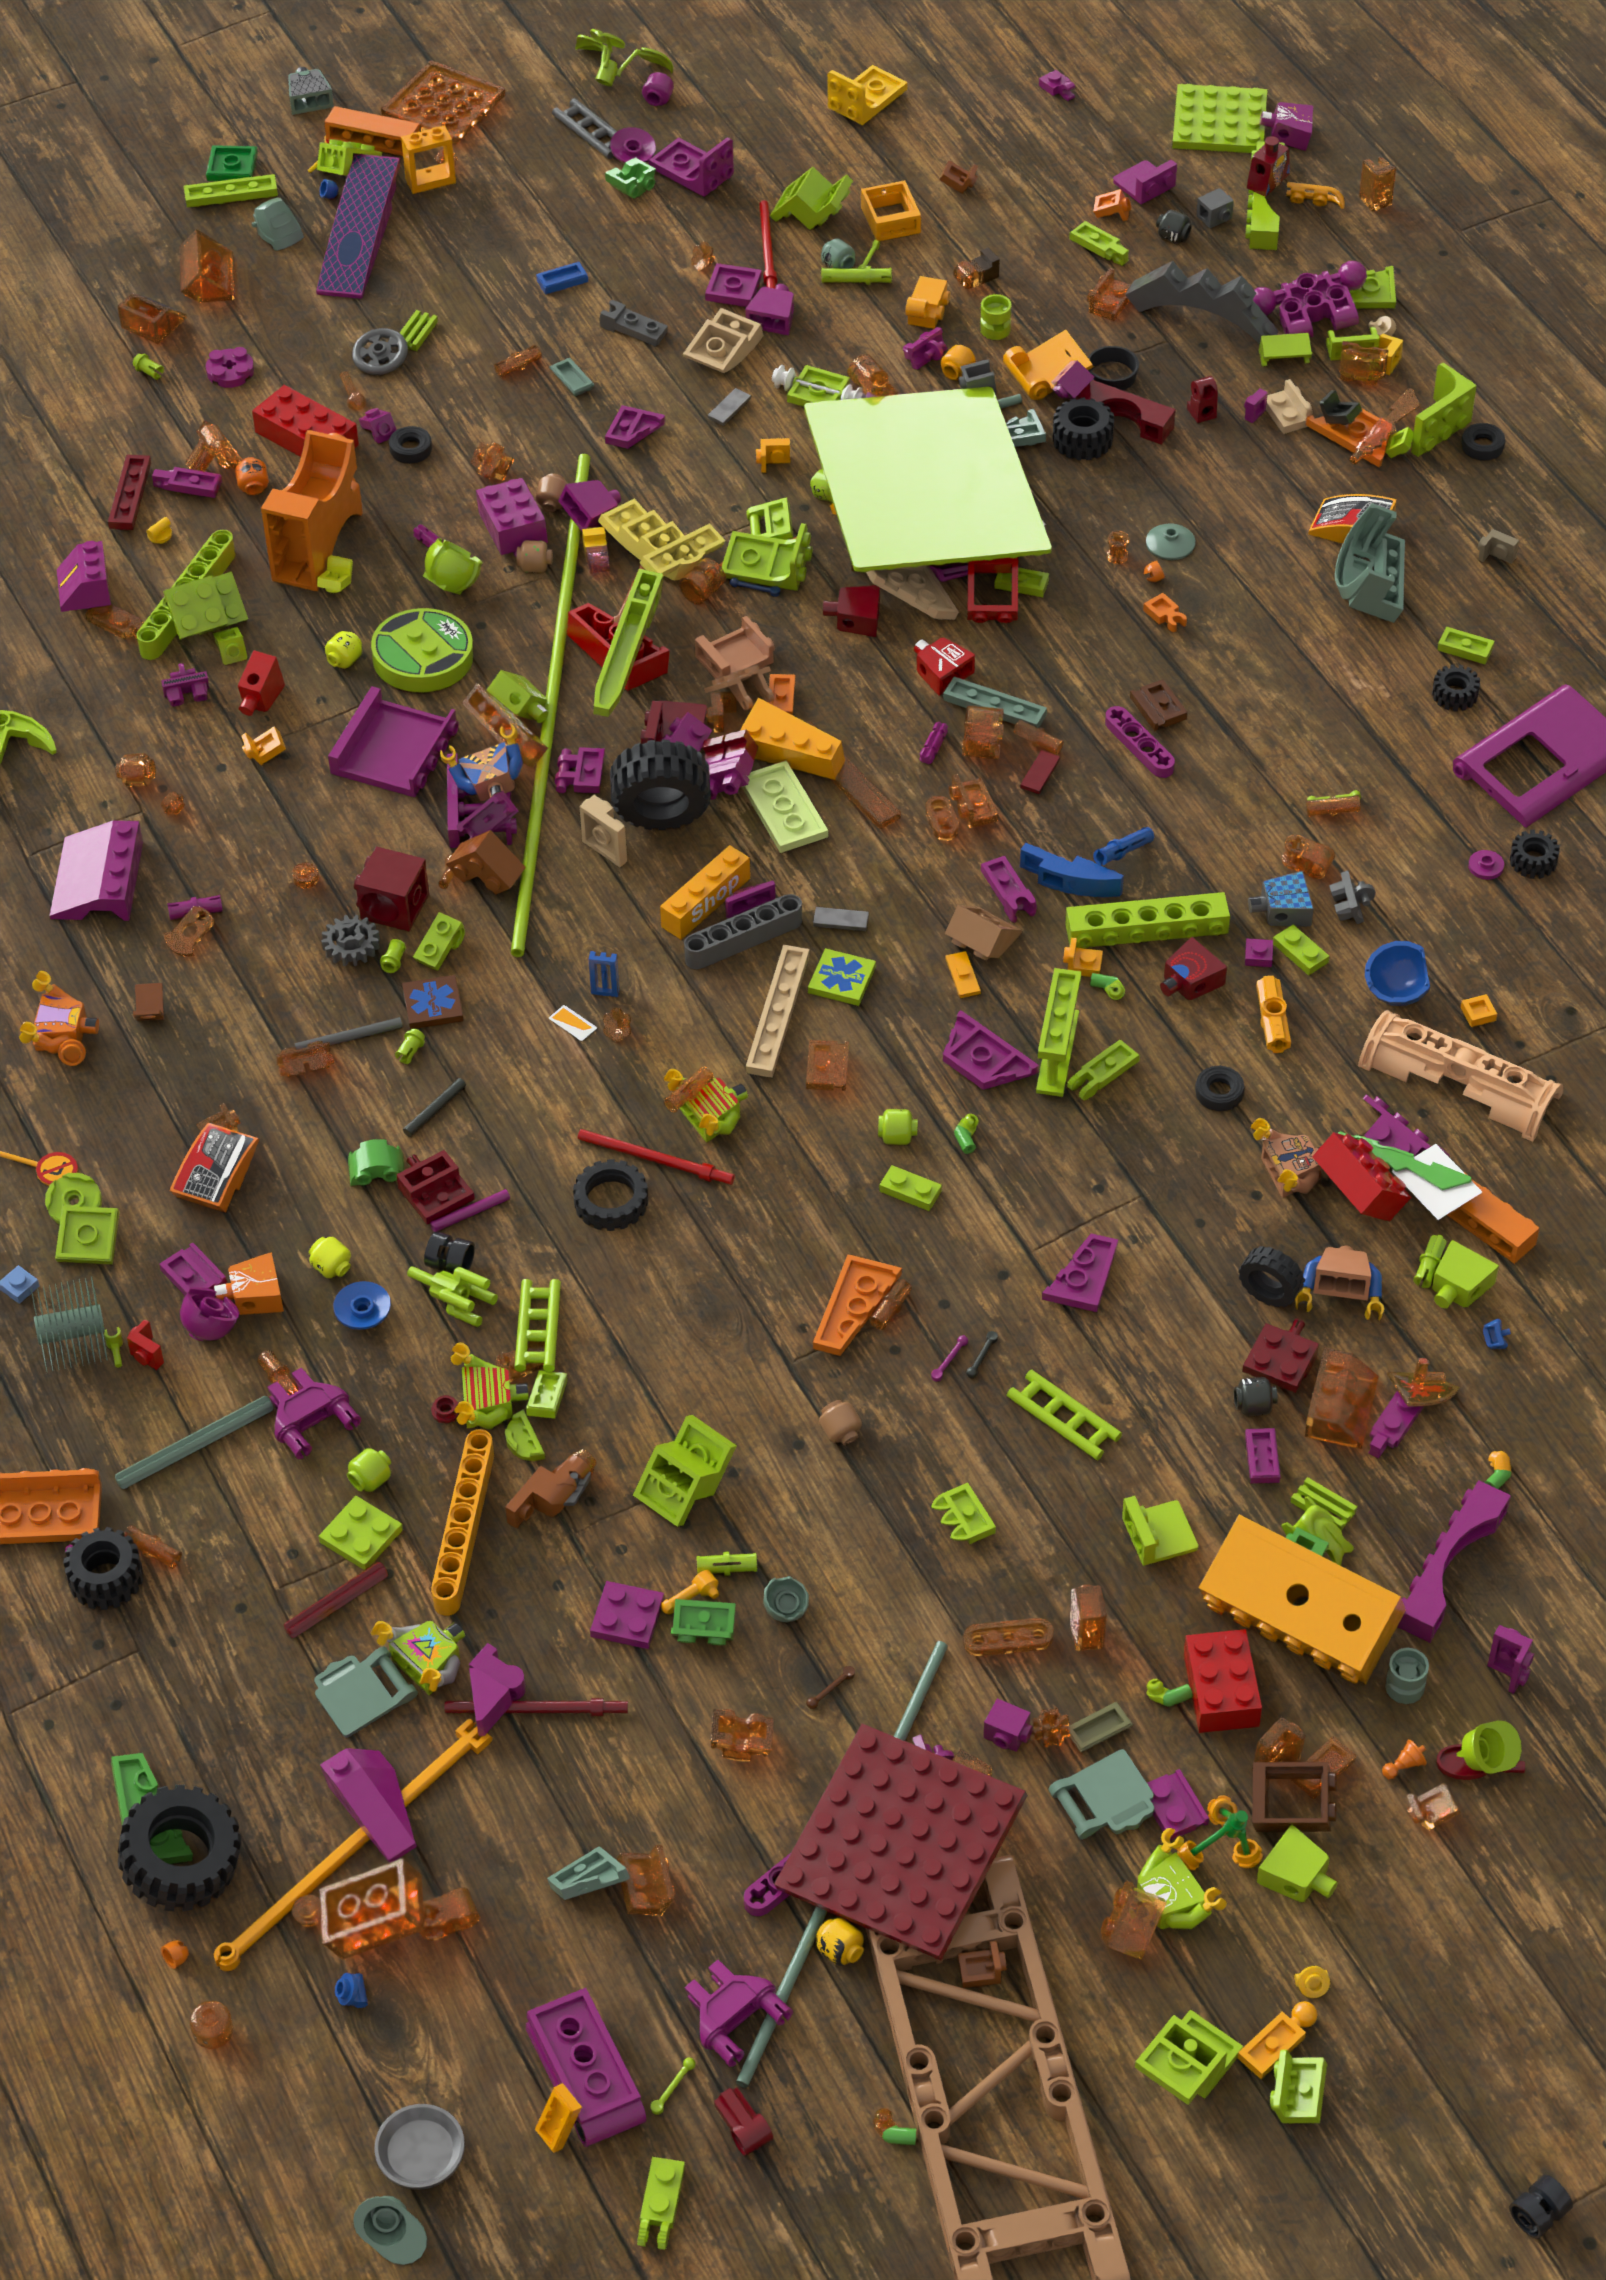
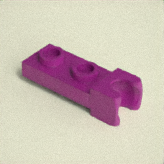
M1005 856L981 864L982 874L1004 906V911L1011 922H1017L1015 914L1019 910L1026 911L1029 916L1035 915L1037 905L1034 896L1029 889L1025 888Z

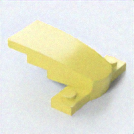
M635 499L602 514L598 520L621 545L641 560L640 564L646 570L661 573L663 577L666 576L674 581L693 576L703 557L721 548L725 543V539L710 523L684 536L673 521L666 524L655 510L647 513Z

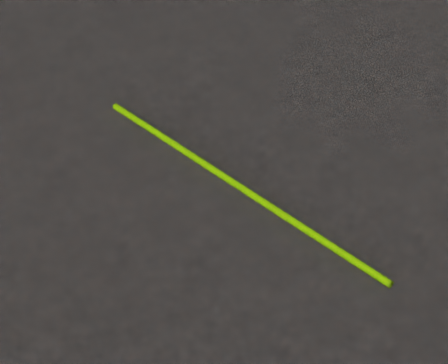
M587 454L579 455L575 483L588 481L591 458ZM571 517L546 691L547 703L544 705L549 714L542 722L523 858V865L526 868L521 873L511 946V955L514 957H522L525 949L567 638L568 612L571 608L581 530Z

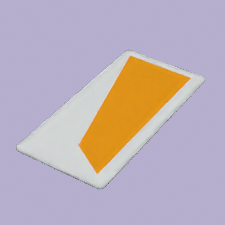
M565 1005L549 1017L550 1020L581 1041L597 1029L596 1026Z

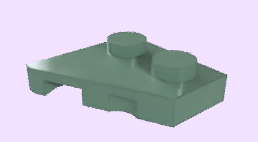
M599 1846L551 1875L547 1880L551 1889L566 1900L630 1879L626 1867Z

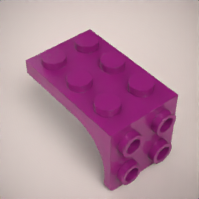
M678 137L649 159V165L654 167L655 171L705 197L734 174L733 140L727 137L710 151L705 152Z

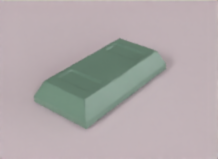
M571 358L549 366L552 372L575 397L594 387V383Z

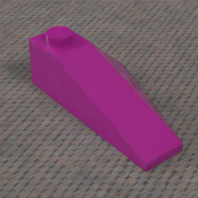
M346 1748L320 1764L329 1789L390 1864L417 1847L395 1769L379 1750Z

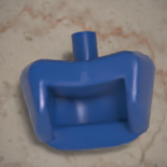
M1495 1319L1484 1325L1483 1334L1486 1344L1490 1349H1505L1508 1347L1504 1336L1511 1334L1510 1328L1502 1330V1321L1500 1319Z

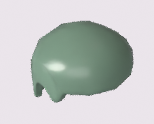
M791 1576L778 1579L773 1578L764 1589L763 1604L768 1615L774 1620L791 1622L798 1620L805 1614L809 1606V1594L804 1585Z

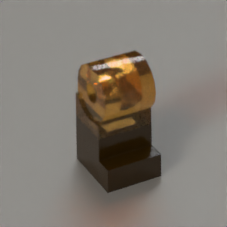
M989 248L983 249L979 257L968 262H960L955 267L953 276L966 289L980 286L999 277L1000 259Z

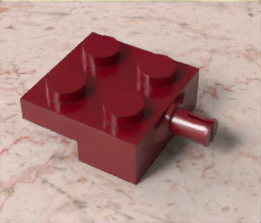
M445 1150L423 1161H420L415 1154L412 1157L409 1156L406 1162L411 1167L396 1175L398 1189L427 1225L475 1200L474 1192L460 1176L459 1167Z
M1294 1319L1289 1331L1265 1323L1243 1364L1242 1372L1256 1378L1265 1377L1270 1383L1296 1393L1303 1378L1308 1376L1317 1358L1319 1343L1300 1336L1302 1329L1305 1327V1323L1302 1320L1299 1323V1319Z

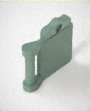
M385 1646L376 1649L361 1663L355 1656H348L342 1661L332 1662L324 1672L315 1677V1683L318 1687L315 1695L345 1738L352 1736L396 1707L410 1702L418 1695L416 1688L412 1684L408 1685L391 1661V1653ZM379 1665L382 1667L398 1690L393 1697H391L372 1668Z
M1124 1749L1118 1750L1070 1777L1055 1781L1048 1789L1053 1798L1059 1799L1075 1824V1832L1081 1840L1088 1838L1106 1825L1109 1826L1114 1834H1120L1125 1830L1138 1829L1142 1822L1150 1818L1154 1813V1805L1151 1802L1154 1799V1794ZM1073 1787L1077 1789L1095 1819H1085L1070 1796L1069 1790Z

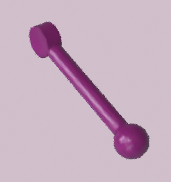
M965 1335L958 1337V1343L941 1366L931 1372L933 1381L938 1382L942 1380L943 1371L961 1347L968 1344L969 1341Z

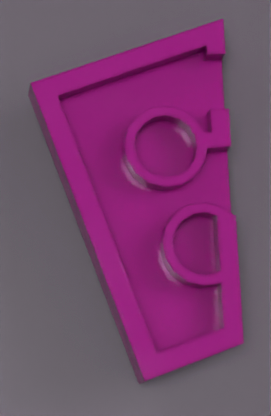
M1091 1233L1074 1253L1070 1263L1056 1275V1280L1042 1292V1300L1097 1312L1118 1248V1239Z

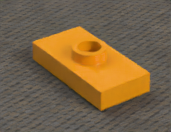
M563 2083L553 2088L535 2128L536 2132L553 2153L563 2149L582 2108Z

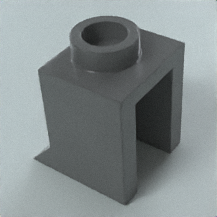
M988 359L961 366L962 376L958 377L960 389L992 387L994 393L997 394L994 373L990 371Z

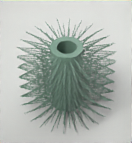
M92 1276L91 1281L96 1305H91L86 1278L85 1282L89 1306L85 1307L80 1283L84 1307L79 1308L74 1280L76 1309H73L68 1285L72 1309L67 1310L61 1282L66 1311H61L56 1288L60 1312H55L50 1289L54 1313L49 1314L44 1290L48 1314L43 1315L38 1291L42 1315L37 1316L34 1303L36 1314L34 1316L38 1344L42 1346L45 1367L46 1361L42 1344L47 1343L52 1365L49 1343L53 1342L58 1364L55 1342L59 1341L64 1363L61 1346L62 1340L66 1342L71 1367L67 1339L72 1341L77 1365L73 1338L78 1340L83 1364L79 1337L84 1339L89 1363L85 1336L88 1335L95 1362L91 1339L93 1334L96 1337L101 1361L97 1338L99 1333H101L107 1360L103 1336L105 1332L100 1304H97Z

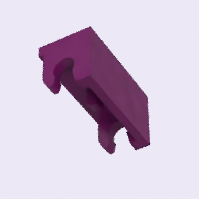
M501 791L491 797L456 827L460 832L466 831L470 836L469 839L489 830L494 832L519 811L504 791Z

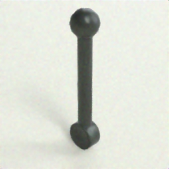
M990 1331L987 1333V1342L973 1366L969 1367L966 1371L969 1378L977 1376V1369L991 1344L998 1341V1334L996 1332Z

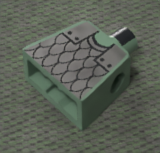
M299 67L296 73L288 75L292 115L334 107L332 88L319 69L308 70L306 67Z

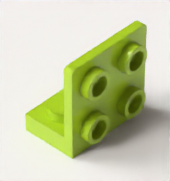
M330 139L329 143L320 142L317 170L348 176L353 161V153L382 156V152L375 151V146Z
M1135 1496L1124 1498L1122 1519L1143 1566L1198 1550V1543L1178 1500L1145 1509L1143 1505L1139 1506Z

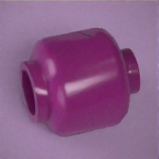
M660 72L650 74L642 89L643 98L653 106L665 105L673 93V81L669 76Z

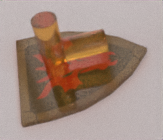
M1418 1358L1414 1373L1387 1372V1376L1407 1406H1430L1446 1402L1455 1396L1460 1387L1445 1381L1446 1376L1444 1372H1427L1429 1360L1425 1358Z

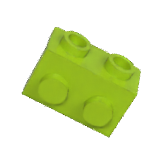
M1280 2050L1279 2061H1276L1274 2065L1276 2086L1275 2091H1272L1270 2094V2105L1282 2123H1320L1327 2063L1324 2058H1292L1288 2050Z

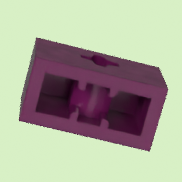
M1078 360L1070 361L1051 381L1055 386L1052 390L1062 399H1073L1090 383L1094 376Z

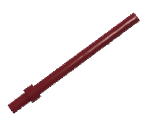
M591 1698V1701H511L512 1705L505 1712L591 1713V1716H604V1713H628V1701H604V1698ZM445 1701V1713H475L474 1701Z

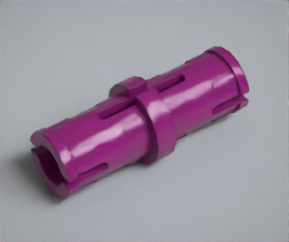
M220 895L199 899L191 897V900L167 903L170 920L191 916L200 918L199 915L223 912Z

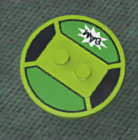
M418 608L399 612L387 618L378 626L371 641L373 666L377 674L386 683L405 691L431 692L447 688L461 680L473 663V642L469 628L458 617L437 609Z

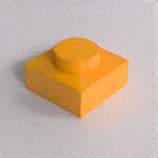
M1487 994L1461 1001L1460 1008L1471 1027L1496 1021L1497 1012Z

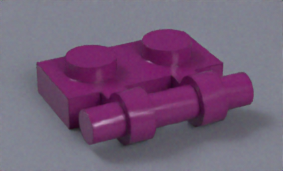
M579 747L578 755H571L572 751L570 749H563L557 762L559 772L556 773L554 781L556 791L558 793H565L566 787L569 784H573L574 792L600 793L605 749ZM572 767H576L575 772H570L569 770Z

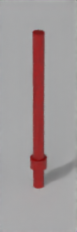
M763 200L759 203L765 266L763 281L766 287L775 289L777 273L774 270L769 205L767 201Z
M580 1129L578 1133V1140L699 1175V1179L709 1182L716 1180L732 1185L735 1179V1174L715 1169V1166L703 1163L701 1165Z

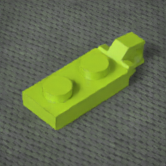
M1086 221L1069 233L1070 240L1107 260L1112 259L1114 263L1122 266L1129 261V250L1120 244V239Z

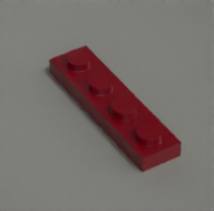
M126 455L108 519L109 529H134L151 466L150 456Z

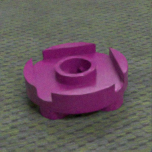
M243 347L213 350L209 353V359L206 362V372L209 381L212 383V380L218 382L220 387L233 388L246 383L245 379L249 375L250 378L253 376L254 365L252 357L247 354V350Z

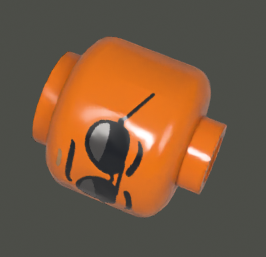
M248 457L236 466L237 485L243 492L248 495H257L262 493L268 486L267 467L263 461Z

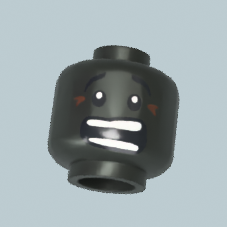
M1168 210L1165 214L1159 216L1156 227H1158L1160 238L1178 244L1181 241L1187 240L1192 224H1190L1187 215L1175 210Z
M1265 1377L1242 1379L1238 1387H1234L1235 1408L1240 1410L1245 1416L1267 1415L1271 1412L1273 1404L1278 1402L1276 1386L1271 1387L1269 1380Z

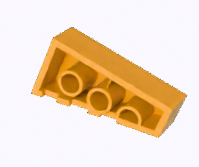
M760 698L757 699L741 730L746 729L759 746L755 757L758 760L773 764L787 760L792 769L833 780L836 779L845 762L842 741Z

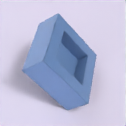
M19 1265L0 1280V1290L19 1304L40 1286L38 1279Z

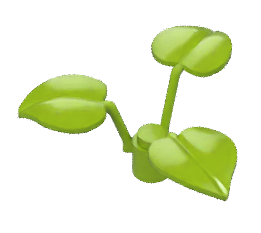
M591 29L590 35L592 37L585 35L577 36L576 50L585 49L602 52L601 65L595 79L602 85L611 87L615 77H620L622 71L637 55L644 60L666 67L671 73L674 70L671 60L665 54L642 47L641 50L636 49L618 69V64L610 60V55L613 51L612 46L617 48L625 47V42L622 39L596 29Z

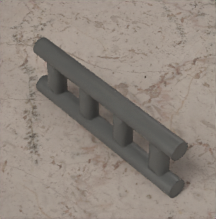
M576 98L571 99V107L564 111L557 107L553 109V116L606 158L611 159L614 156L610 148L611 141L603 144L598 139L606 135L612 138L617 130ZM578 113L582 114L585 117L584 119L578 122H575L571 118L577 115ZM592 124L599 128L592 133L584 129Z

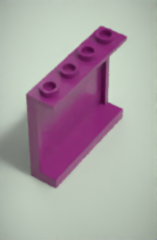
M371 686L328 755L330 773L415 798L420 788H424L429 773L435 770L438 758L440 757V751L446 752L450 738L455 736L458 731L459 722L456 721L455 709H451L446 718L384 701L382 700L381 689Z

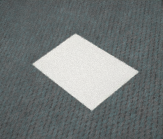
M1436 1144L1414 1157L1415 1160L1431 1166L1432 1162L1465 1174ZM1408 1169L1397 1172L1392 1171L1438 1220L1482 1193L1472 1181L1441 1190Z

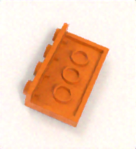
M82 1468L67 1471L55 1469L45 1472L22 1471L20 1473H0V1544L73 1541L75 1538L80 1540L82 1538L81 1534L86 1531L89 1534L93 1533V1529L99 1528L102 1483L99 1472L94 1469Z

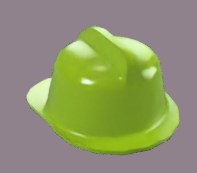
M1506 1721L1481 1724L1476 1729L1465 1734L1462 1740V1750L1456 1754L1458 1757H1464L1466 1764L1471 1769L1493 1774L1516 1766L1522 1751L1521 1740L1518 1732L1510 1723Z

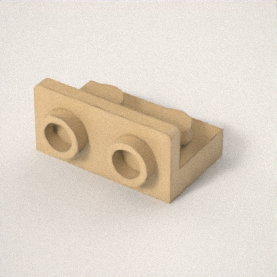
M1290 379L1285 380L1284 391L1267 395L1266 411L1283 434L1308 427L1305 424L1306 418L1312 415L1311 404L1308 401L1306 402L1301 395L1300 389L1297 386L1295 387Z

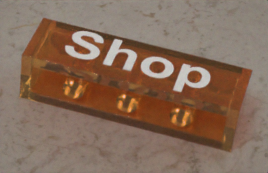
M477 683L463 700V705L500 744L505 742V745L508 746L507 740L500 734L501 726L505 730V735L508 736L512 733V724L518 732L515 743L519 744L523 763L533 768L548 747L516 714L486 691L488 688Z

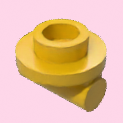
M164 517L146 531L148 539L153 543L159 544L168 541L172 537L170 520Z
M1310 1966L1301 1973L1294 1975L1296 1987H1299L1301 1993L1306 1997H1321L1329 1989L1330 1978L1328 1972L1321 1967Z

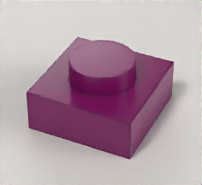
M1259 389L1246 399L1244 404L1245 420L1253 423L1266 411L1268 392Z
M1246 938L1245 966L1272 967L1273 940Z

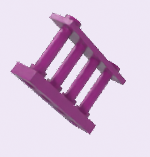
M447 754V758L451 757L453 754ZM456 754V762L458 764V755ZM447 764L450 848H458L460 837H465V834H468L466 831L460 832L456 827L462 822L460 818L472 814L484 803L464 804V802H460V798L470 794L458 788L449 771L450 766ZM511 791L505 793L511 800ZM511 817L494 831L506 832L507 845H512V834H517L516 818Z

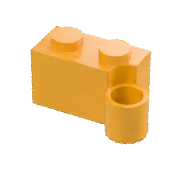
M919 277L912 297L908 298L905 314L908 316V324L932 329L936 328L938 320L943 319L944 305H948L950 300V291H947L946 280Z

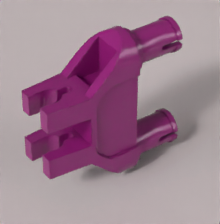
M302 1368L292 1372V1377L295 1379L293 1384L297 1390L289 1396L278 1381L268 1386V1391L271 1393V1396H269L270 1400L277 1409L275 1438L280 1443H286L297 1459L304 1458L300 1452L301 1450L305 1456H308L312 1451V1446L300 1433L327 1417L336 1415L346 1430H353L350 1422H352L355 1428L361 1423V1417L350 1406L349 1396L343 1389L330 1384L313 1382Z
M717 1960L708 1968L713 1974L711 1976L712 1980L720 1987L710 1995L694 1979L685 1987V1991L689 1994L687 1996L689 2001L700 2011L701 2045L705 2049H714L729 2067H733L736 2065L733 2058L740 2062L744 2056V2051L727 2036L759 2008H763L775 2020L777 2025L785 2024L782 2016L788 2021L793 2014V2010L776 1995V1987L769 1980L755 1976L734 1975Z

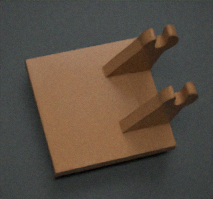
M759 664L712 680V686L704 688L705 693L729 687L745 711L753 708V703L741 681L750 679L764 701L770 702L774 700V694L763 676L764 673L771 671L770 667L760 669Z

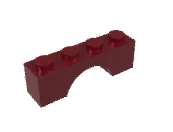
M1091 380L1076 396V400L1080 398L1090 400L1092 398L1096 399V402H1103L1104 406H1108L1114 416H1122L1134 421L1140 429V437L1162 445L1174 429L1176 409Z

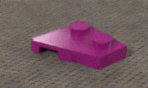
M622 405L605 435V444L628 449L665 424V415Z

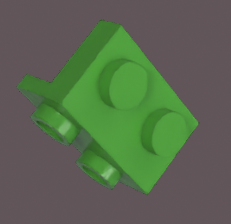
M675 1599L671 1634L678 1637V1642L696 1643V1638L708 1639V1644L726 1645V1640L733 1641L736 1604Z

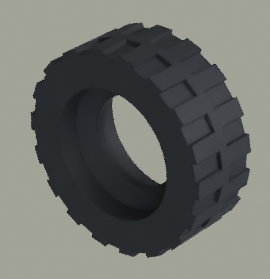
M1260 1246L1259 1248H1254L1238 1270L1239 1280H1241V1284L1246 1288L1247 1292L1258 1301L1274 1307H1287L1288 1304L1291 1305L1305 1282L1304 1273L1300 1270L1299 1265L1282 1251L1271 1247ZM1264 1272H1267V1273L1271 1274V1275L1274 1276L1279 1282L1274 1281L1273 1279L1269 1278Z

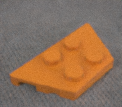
M1362 409V412L1348 425L1326 423L1324 416L1314 418L1313 415L1306 418L1305 424L1377 467L1382 465L1392 425Z

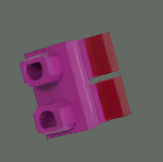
M746 729L726 734V737L723 735L704 740L702 748L706 752L705 760L709 765L711 800L716 799L719 792L724 791L729 795L736 794L739 791V787L749 784L750 779L748 776L751 773L759 746Z

